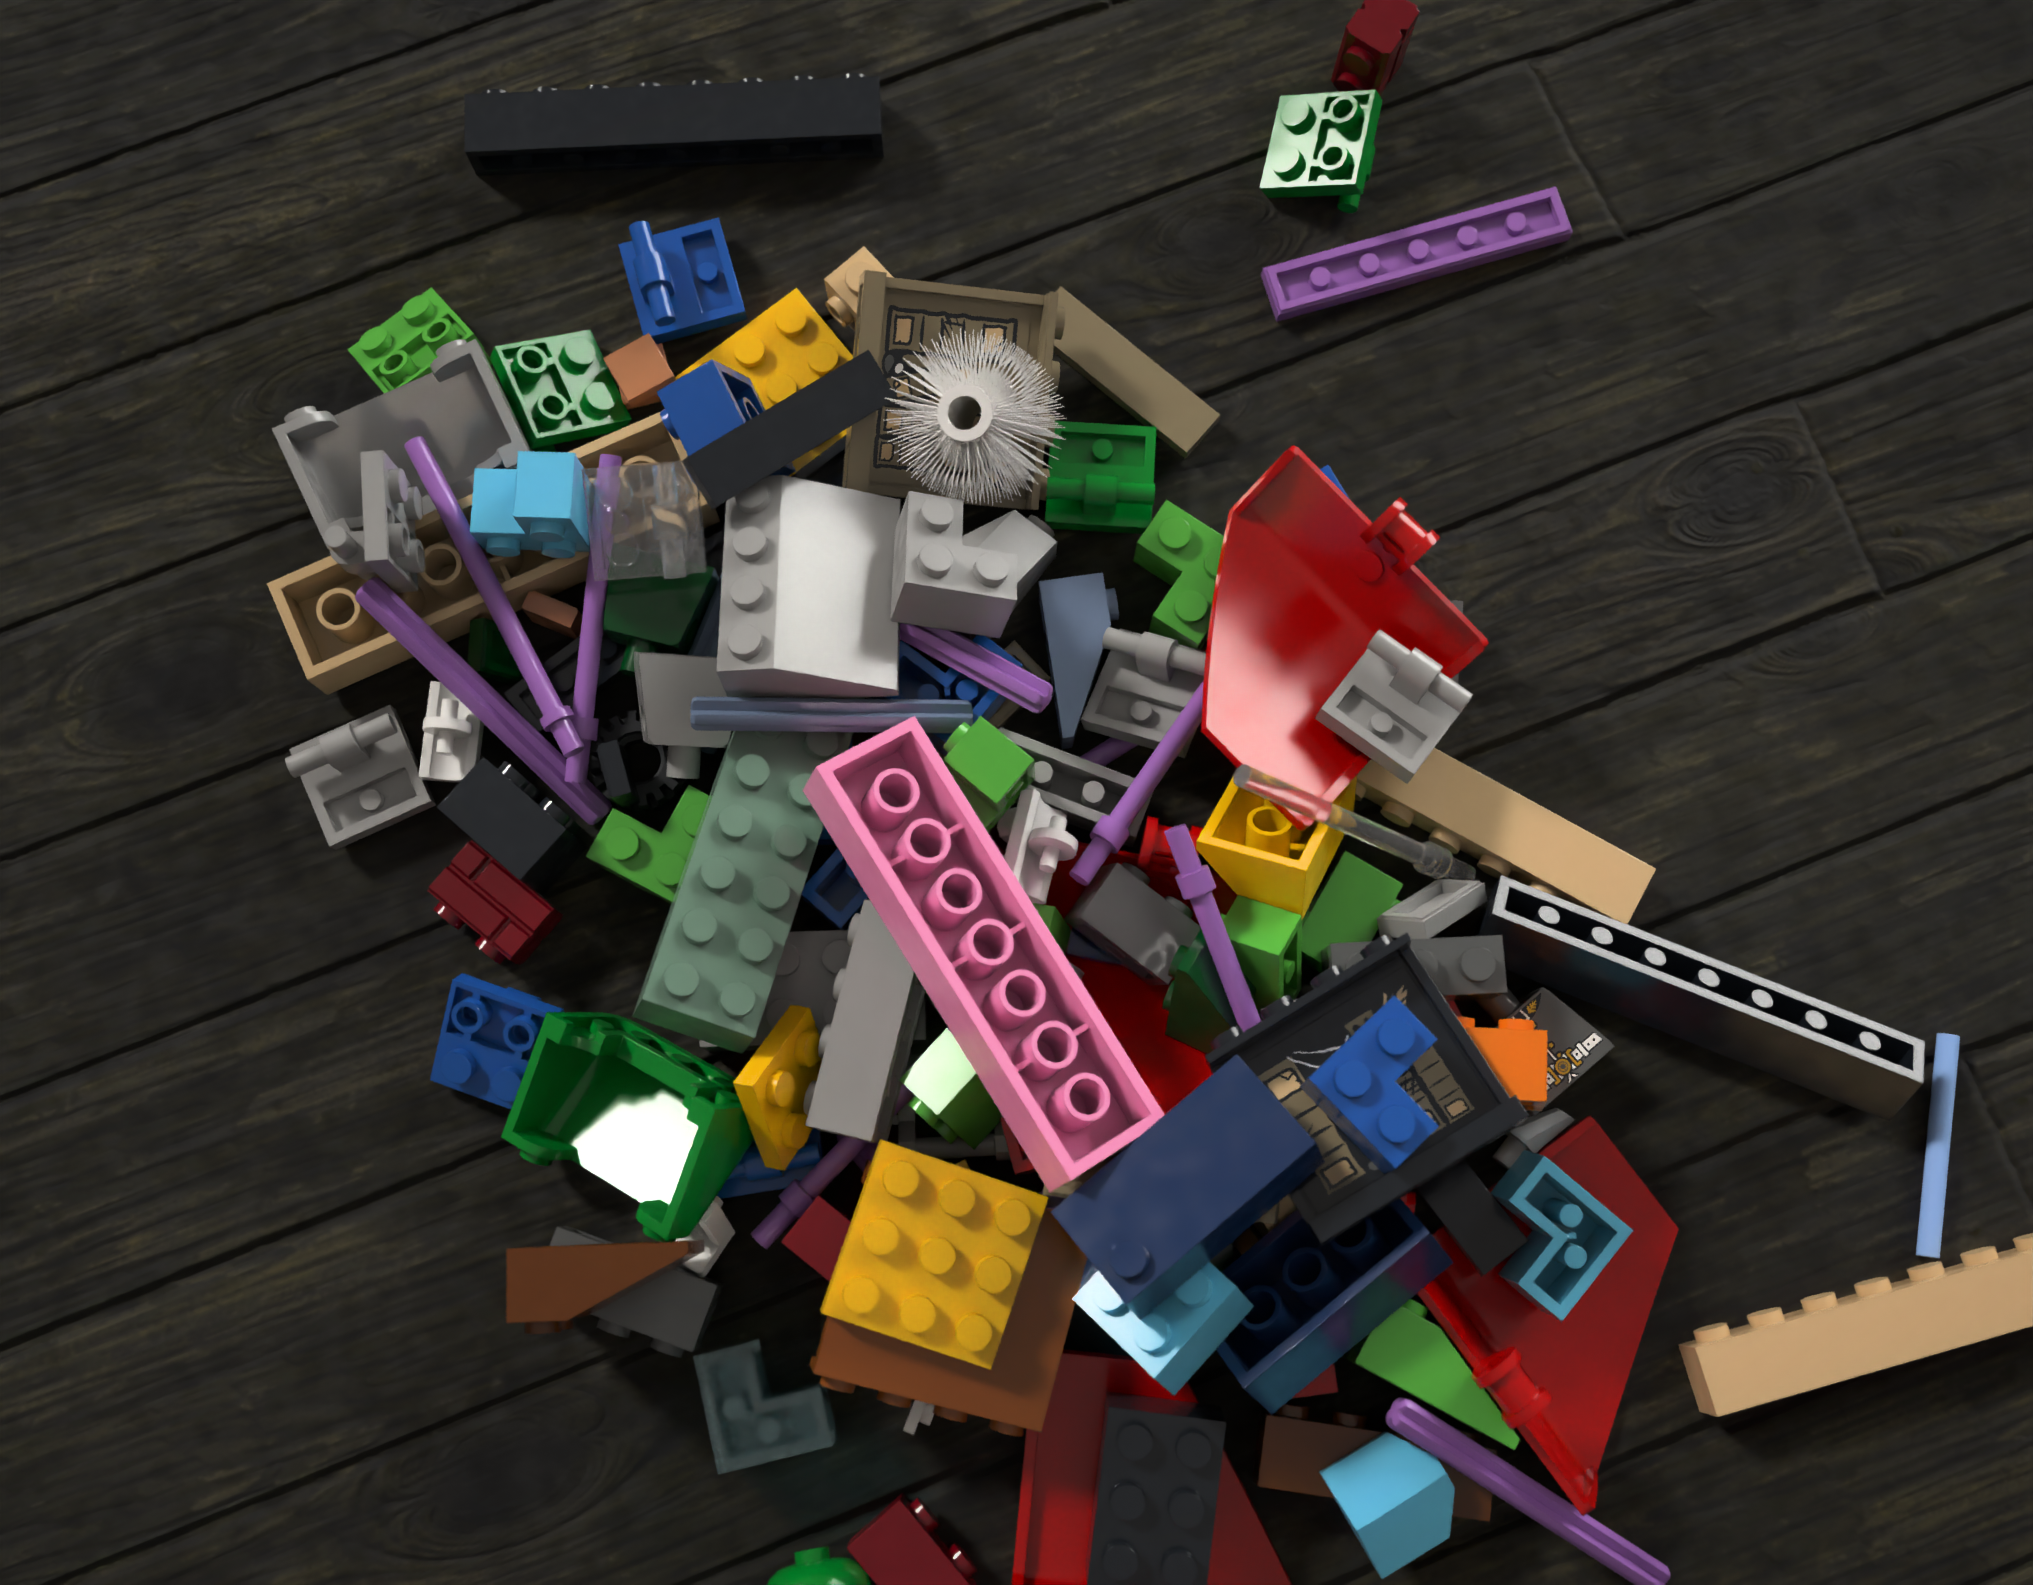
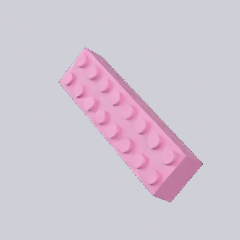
M913 716L815 767L803 789L804 794L1049 1192L1073 1180L1129 1144L1161 1119L1165 1114L916 717Z

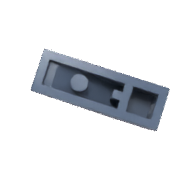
M1103 572L1039 581L1038 599L1061 749L1073 747L1105 650L1102 647L1104 633L1108 627H1111V621L1119 620L1115 588L1105 589Z

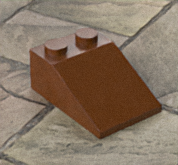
M704 1240L535 1246L507 1249L506 1323L525 1322V1334L558 1333L561 1330L573 1329V1319L587 1316L703 1253Z

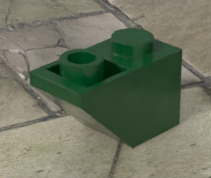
M1200 929L1191 946L1187 947L1182 944L1174 955L1168 971V976L1174 978L1165 995L1162 1009L1169 1011L1165 1035L1208 1054L1213 1051L1210 1042L1238 1024L1203 932ZM1244 974L1245 980L1247 982L1248 988L1254 1001L1257 989Z

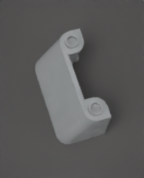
M459 339L444 344L436 350L437 358L430 364L432 373L333 416L328 411H317L314 406H306L290 412L284 417L285 423L272 428L322 538L325 530L334 525L342 527L346 532L363 531L360 452L383 450L398 469H403L407 480L413 487H418L423 507L422 515L436 510V507L404 447L405 443L410 439L419 436L425 438L456 500L473 494L475 468L517 469L518 451L533 452L476 339L470 342H466L465 339Z

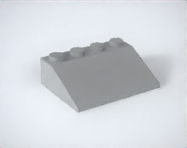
M785 475L767 476L726 501L716 672L727 697L866 698L899 696L900 623L890 621L894 532L902 511L900 499Z

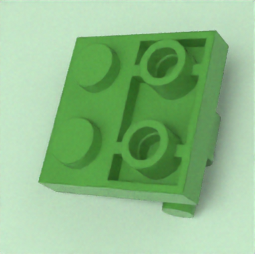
M431 287L422 295L408 300L399 312L379 327H374L365 332L360 341L350 347L348 351L379 389L386 393L432 373L430 364L437 358L436 350L446 343L459 339H465L466 342L476 339L482 350L484 347L475 334ZM483 350V352H484V354H485V356H486V358H487L489 364L492 365V362H491L489 356H488L487 353Z

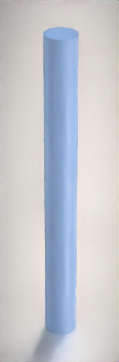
M1946 1033L1936 1034L1916 1255L1940 1259L1960 1045V1036Z

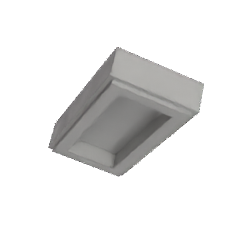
M1435 880L1377 918L1380 937L1390 934L1392 938H1399L1408 932L1412 939H1430L1487 902L1485 883L1471 880Z

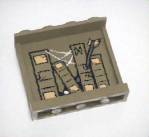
M864 270L860 275L853 358L869 350L892 389L939 404V401L891 377L941 399V397L900 370L902 369L935 388L903 358L910 361L913 365L915 364L930 372L915 355L916 353L927 361L929 360L919 343H921L926 352V348L929 352V349H931L933 354L935 355L936 353L939 357L934 347L935 344L940 356L944 360L937 346L938 343L947 361L941 347L942 342L939 333L945 350L947 346L943 336H945L949 351L952 352L949 344L950 340L955 354L951 332L953 331L955 346L960 359L956 334L961 351V328L964 351V331H966L969 356V334L972 347L973 329L975 351L977 332L979 333V340L981 329H983L981 341L983 336V344L987 332V349L990 335L991 342L995 333V345L998 336V342L1003 336V344L1005 341L1008 343L1006 350L1010 342V346L1015 343L1014 345L1016 346L1013 352L1019 346V349L1021 348L1023 352H1026L1023 359L1028 354L1030 357H1033L1025 368L1033 360H1037L1034 363L1035 365L1040 363L1038 367L1041 368L1034 375L1046 368L1038 377L1044 376L1033 384L1047 378L1038 385L1040 386L1053 379L1041 389L1053 384L1052 386L1035 395L1050 389L1052 391L1037 398L1057 392L1058 387L1056 386L1059 385L1060 363L1059 361H1052L1054 339L1061 340L1065 325V308L1057 307L1059 292H1049L1046 295L910 280L886 277L887 272ZM993 339V342H992V345H991V353H992V348H993L994 339ZM973 340V357H974V340ZM985 341V346H984V361H985L986 341ZM947 353V356H948V358H949V361H950V363H951V365H952L951 359H950V357H949V355H948V353ZM979 353L977 357V374L979 369ZM996 353L992 359L990 371L994 365ZM951 354V357H952V359H953V362H954V364H955V366H956V368H957V365H956V363H955V361H954V358H953V356H952V354ZM989 355L986 362V368L989 364ZM999 356L998 361H997V363H996L995 370L997 369V367H998V365H999L1000 356ZM983 357L981 362V371L983 368ZM1006 358L1004 359L1003 363L1001 364L1000 369H999V372H1000V371L1002 370V368L1004 367ZM1012 360L1005 367L1003 375L1007 372ZM1015 363L1014 366L1010 369V371L1008 372L1006 378L1012 373V371H1013V369H1014L1016 363ZM1020 368L1012 375L1010 381L1016 376ZM1020 377L1015 379L1013 384H1015L1020 379ZM1023 379L1021 382H1019V383L1013 388V390H1014L1015 388H1017L1025 379ZM894 391L897 396L896 400L923 404ZM1048 398L1036 400V401H1033V402H1031V403L1039 402V401H1042V400H1045V399H1048ZM1049 401L1042 402V403H1038V404H1035V405H1033V406L1041 405V404L1047 403V402H1049ZM890 402L847 428L842 479L843 488L897 498H906L908 491L946 497L948 488L945 494L941 495V486L938 490L936 488L935 492L936 485L933 489L931 487L929 491L931 479L927 483H924L925 479L921 482L932 465L923 473L921 471L914 475L918 469L911 473L922 463L920 462L916 466L911 467L916 462L912 461L923 453L908 461L906 460L915 453L903 459L901 458L910 451L899 455L920 443L909 446L894 454V452L915 441L901 446L898 445L924 435L896 444L893 443L919 433L887 442L898 438L900 435L914 432L910 431L893 435L894 433L912 429L889 431L906 428L899 426L919 425L894 424L923 421L889 423L907 419L883 420L912 416H897V414L891 413L895 411L886 410L910 411L912 409H907L900 406V404ZM981 412L974 418L973 427L979 422ZM1047 413L1031 414V415H1041V414H1047ZM1054 415L1036 416V417H1049V416H1054ZM1048 428V430L1055 432V428ZM1013 434L1014 437L1044 451V447H1051ZM1030 434L1035 437L1047 440L1048 442H1051V444L1053 443L1054 438ZM1011 438L1015 443L1043 461V452ZM941 448L938 451H936L929 459L934 457L941 450ZM1018 450L1044 473L1047 478L1024 467L1036 481L1033 483L1024 478L1031 491L1028 487L1026 489L1024 485V489L1021 485L1019 487L1014 480L1018 488L1017 491L1011 480L1017 493L1016 495L1007 479L1012 490L1013 501L1010 493L1007 491V497L1006 491L1003 490L1004 499L997 478L1001 494L1000 504L998 489L993 477L997 493L996 502L992 485L993 506L989 485L988 504L985 483V503L982 493L980 505L979 489L977 490V504H975V496L973 504L970 497L968 502L966 489L963 504L1019 510H1039V500H1046L1047 479L1050 477V471L1047 468H1042V463L1035 461ZM943 458L938 462L935 468H937L941 464ZM948 459L945 461V463H944V464L942 465V467L940 468V470H939L937 476L940 474V472H941V471L944 469V467L946 466V464H947V462H948ZM951 463L947 466L943 476L949 470ZM977 464L975 468V483L977 478ZM954 465L953 468L951 469L947 481L949 480V478L951 477L952 473L954 472V467H955V465ZM964 466L960 472L958 484L962 478ZM972 466V469H971V472H970V478H971V480H972V475H973V466ZM959 467L955 472L953 484L958 475ZM968 469L965 473L964 485L968 476ZM1001 472L1002 478L1006 484L1005 478Z

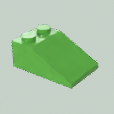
M1412 1299L1408 1300L1341 1356L1481 1434L1513 1450L1516 1449L1520 1440L1519 1437L1502 1420L1501 1412L1484 1388L1480 1389L1471 1378V1370L1441 1328L1425 1320L1429 1309Z

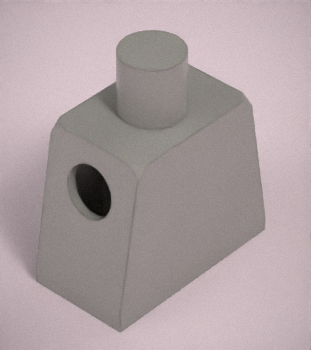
M634 652L633 661L643 741L654 745H668L666 777L699 779L701 747L727 748L731 731L694 730L690 723L692 698L696 696L727 697L716 672L717 657Z

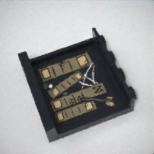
M1408 932L1395 940L1392 939L1390 934L1383 935L1360 951L1363 960L1346 970H1343L1340 964H1337L1323 971L1310 981L1313 988L1312 991L1293 1001L1290 995L1279 998L1260 1012L1263 1018L1261 1022L1244 1032L1240 1025L1228 1029L1210 1042L1213 1051L1205 1055L1207 1066L1212 1074H1214L1237 1054L1317 1143L1325 1163L1293 1189L1288 1196L1320 1247L1511 1131L1529 1117L1517 1096L1514 1095L1510 1098L1411 949L1412 938ZM1395 995L1438 1039L1395 1082L1439 1127L1396 1169L1383 1174L1299 1086Z

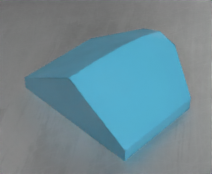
M1385 1431L1319 1471L1381 1579H1384L1450 1538L1455 1487L1437 1457Z

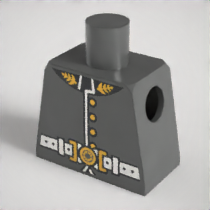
M1508 987L1507 993L1493 999L1475 1000L1494 1022L1489 1028H1498V1020L1526 1019L1534 1021V1030H1547V1102L1544 1108L1615 1047L1609 1039L1544 987L1530 992L1521 1001L1516 998ZM1526 1110L1529 1116H1535L1540 1112Z

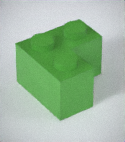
M1167 499L1138 540L1133 561L1172 586L1154 612L1149 632L1176 639L1180 645L1200 650L1208 639L1215 581L1224 536Z
M982 716L972 726L963 722L952 733L943 747L948 752L947 756L943 759L944 764L989 834L1020 797L1021 790H1026L1035 779L1034 759Z
M688 785L662 833L613 808L586 857L598 867L671 905L709 795Z

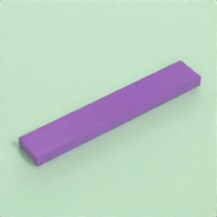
M1552 187L1268 266L1262 269L1261 277L1276 322L1564 242L1570 239L1573 231L1557 187Z

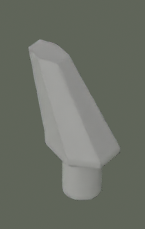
M1557 1108L1530 1116L1522 1124L1506 1133L1508 1137L1492 1157L1501 1166L1509 1170L1524 1150L1537 1153L1575 1119Z

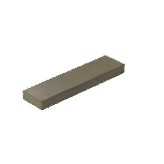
M1060 286L1056 291L1059 292L1057 307L1065 308V325L1061 340L1054 339L1053 352L1144 426L1157 427L1156 435L1186 459L1219 422L1220 414Z

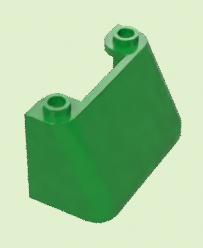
M546 1012L501 1138L521 1149L520 1156L528 1162L541 1166H550L553 1160H572L639 1201L640 1205L635 1217L643 1225V1233L659 1242H675L676 1239L690 1236L755 1140L733 1084L736 1078L630 1019L602 1012Z

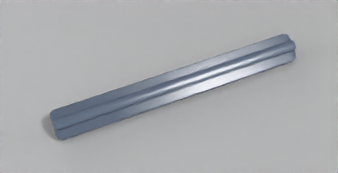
M696 696L692 698L690 706L692 729L699 731L884 732L913 716L916 717L925 733H953L963 722H966L969 726L973 724V709L971 702L968 700Z

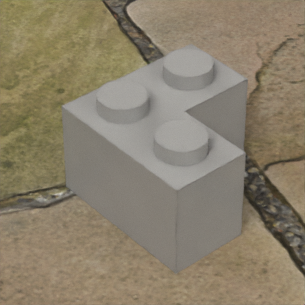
M908 491L894 532L890 621L1000 638L1017 601V554L962 545L964 500Z

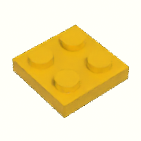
M790 1005L733 1082L763 1163L768 1168L785 1171L798 1150L805 1145L809 1134L813 1130V1128L805 1125L808 1115L804 1113L803 1105L809 1084L813 1080L817 1081L823 1058H820L818 1054L821 1036L818 1033L809 1007Z

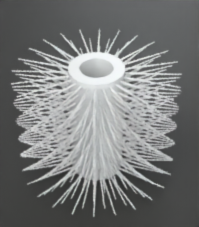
M960 328L961 351L956 334L960 353L959 359L953 331L951 332L955 354L950 340L949 344L952 352L949 351L945 336H943L947 346L945 350L939 333L942 342L941 347L947 361L938 343L937 346L944 360L940 356L935 344L934 347L940 357L939 361L931 349H929V352L926 348V352L921 343H919L929 360L925 361L916 353L915 355L930 372L915 364H910L935 388L902 369L900 370L941 397V399L891 377L939 401V404L890 388L923 404L884 398L907 409H912L910 411H886H895L891 413H895L897 416L912 417L886 419L883 421L907 419L889 423L923 422L894 424L919 425L899 426L906 428L889 431L912 429L894 433L893 435L910 431L914 432L900 435L898 438L887 442L915 433L919 434L905 437L903 440L893 444L924 435L898 445L901 446L915 441L894 452V454L909 446L920 443L899 455L910 451L901 458L903 459L915 453L906 460L908 461L923 453L912 461H916L913 464L914 466L920 462L922 463L911 473L916 469L918 470L914 475L921 471L923 473L932 465L927 470L929 472L926 474L927 477L924 481L925 483L927 479L928 481L931 479L929 491L936 479L934 492L942 480L941 495L946 487L945 492L948 488L946 497L947 495L950 497L952 491V495L956 499L955 495L958 489V492L960 490L959 500L961 498L964 500L967 489V501L969 502L970 497L973 504L975 496V504H977V490L979 489V502L981 505L982 493L985 503V483L988 504L989 485L993 506L992 485L997 502L994 477L1000 504L1001 494L997 478L1004 499L1003 490L1006 491L1007 497V491L1010 493L1013 501L1010 492L1011 487L1007 479L1016 495L1017 493L1011 482L1012 480L1018 491L1013 480L1014 476L1023 489L1024 487L1021 482L1023 483L1024 481L1030 491V487L1024 480V475L1026 474L1035 481L1024 467H1028L1031 471L1047 478L1044 473L1018 450L1047 467L1050 466L1015 443L1011 438L1059 460L1014 437L1013 434L1061 449L1047 440L1030 435L1035 434L1063 439L1051 430H1048V428H1065L1053 427L1062 425H1052L1058 423H1051L1055 422L1051 420L1067 419H1051L1053 417H1064V415L1049 417L1036 416L1058 415L1060 413L1031 415L1057 412L1049 410L1064 407L1044 409L1061 404L1043 406L1056 403V400L1061 398L1055 400L1052 398L1060 396V394L1049 398V395L1056 393L1054 392L1037 398L1052 391L1050 389L1035 395L1052 386L1053 384L1041 389L1053 379L1040 386L1038 385L1047 378L1033 384L1044 376L1038 377L1046 368L1034 375L1041 368L1038 367L1040 363L1035 365L1034 363L1037 360H1033L1025 368L1030 362V355L1024 363L1023 361L1021 362L1020 357L1022 355L1024 357L1026 352L1022 351L1020 356L1019 354L1017 355L1020 349L1018 348L1016 353L1015 351L1013 352L1016 345L1013 343L1010 346L1011 342L1006 350L1008 343H1006V346L1005 343L1003 344V336L999 342L998 336L995 345V333L991 342L990 335L987 349V332L983 344V336L981 341L983 329H981L979 340V333L977 332L975 351L973 329L972 347L969 334V356L966 331H964V351ZM993 339H994L993 348H992V353H991V345H992V342H993ZM973 340H974V357H973ZM985 341H986L985 361H984V346H985ZM947 353H948V355H949V357H950V359H951L952 365H951V363H950V361H949V358H948V356H947ZM979 353V369L977 374V357ZM996 353L995 362L990 371L991 362ZM951 354H952V356H953V358H954V361H955V363H956V365H957V368H956V366H955V364H954V362H953V359H952V357H951ZM989 355V364L986 368V362ZM999 356H1000L999 365H998L997 369L995 370L996 363H997L998 358H999ZM983 357V368L981 371V362ZM1006 358L1004 367H1003L1002 370L999 372L1000 366H1001V364L1003 363L1004 359ZM1012 360L1007 372L1003 375L1005 367ZM1016 363L1012 373L1006 378L1008 372ZM1020 368L1016 376L1010 381L1012 375ZM1020 377V379L1015 384H1013L1014 380ZM1023 379H1025L1017 388H1015V389L1013 390V388H1014L1019 382H1021ZM1048 398V399H1045V400H1042V401H1039V402L1031 403V402L1036 401V400ZM1050 401V402H1047V403H1044V404H1041V405L1033 406V405L1038 404V403ZM981 412L979 422L973 427L974 418ZM941 448V450L934 457L929 459L936 451H938ZM943 458L941 464L937 468H935L938 462ZM948 459V462H947L946 466H945L944 469L940 472V474L937 476V474H938L940 468H941L942 465L945 463V461ZM951 463L949 470L943 476L947 466ZM977 464V478L975 483V468ZM955 465V467H954V472L952 473L951 477H950L949 480L947 481L948 476H949V473H950L951 469L953 468V466ZM963 466H964L963 475H962V478H961V480H960V482H959V484H958L959 475H960V472H961V470H962V468H963ZM972 466H973V475H972V480H971V478H970V472H971V469H972ZM959 467L958 475L953 484L955 472ZM968 469V476L964 485L965 473ZM1001 472L1005 478L1006 484L1002 478Z

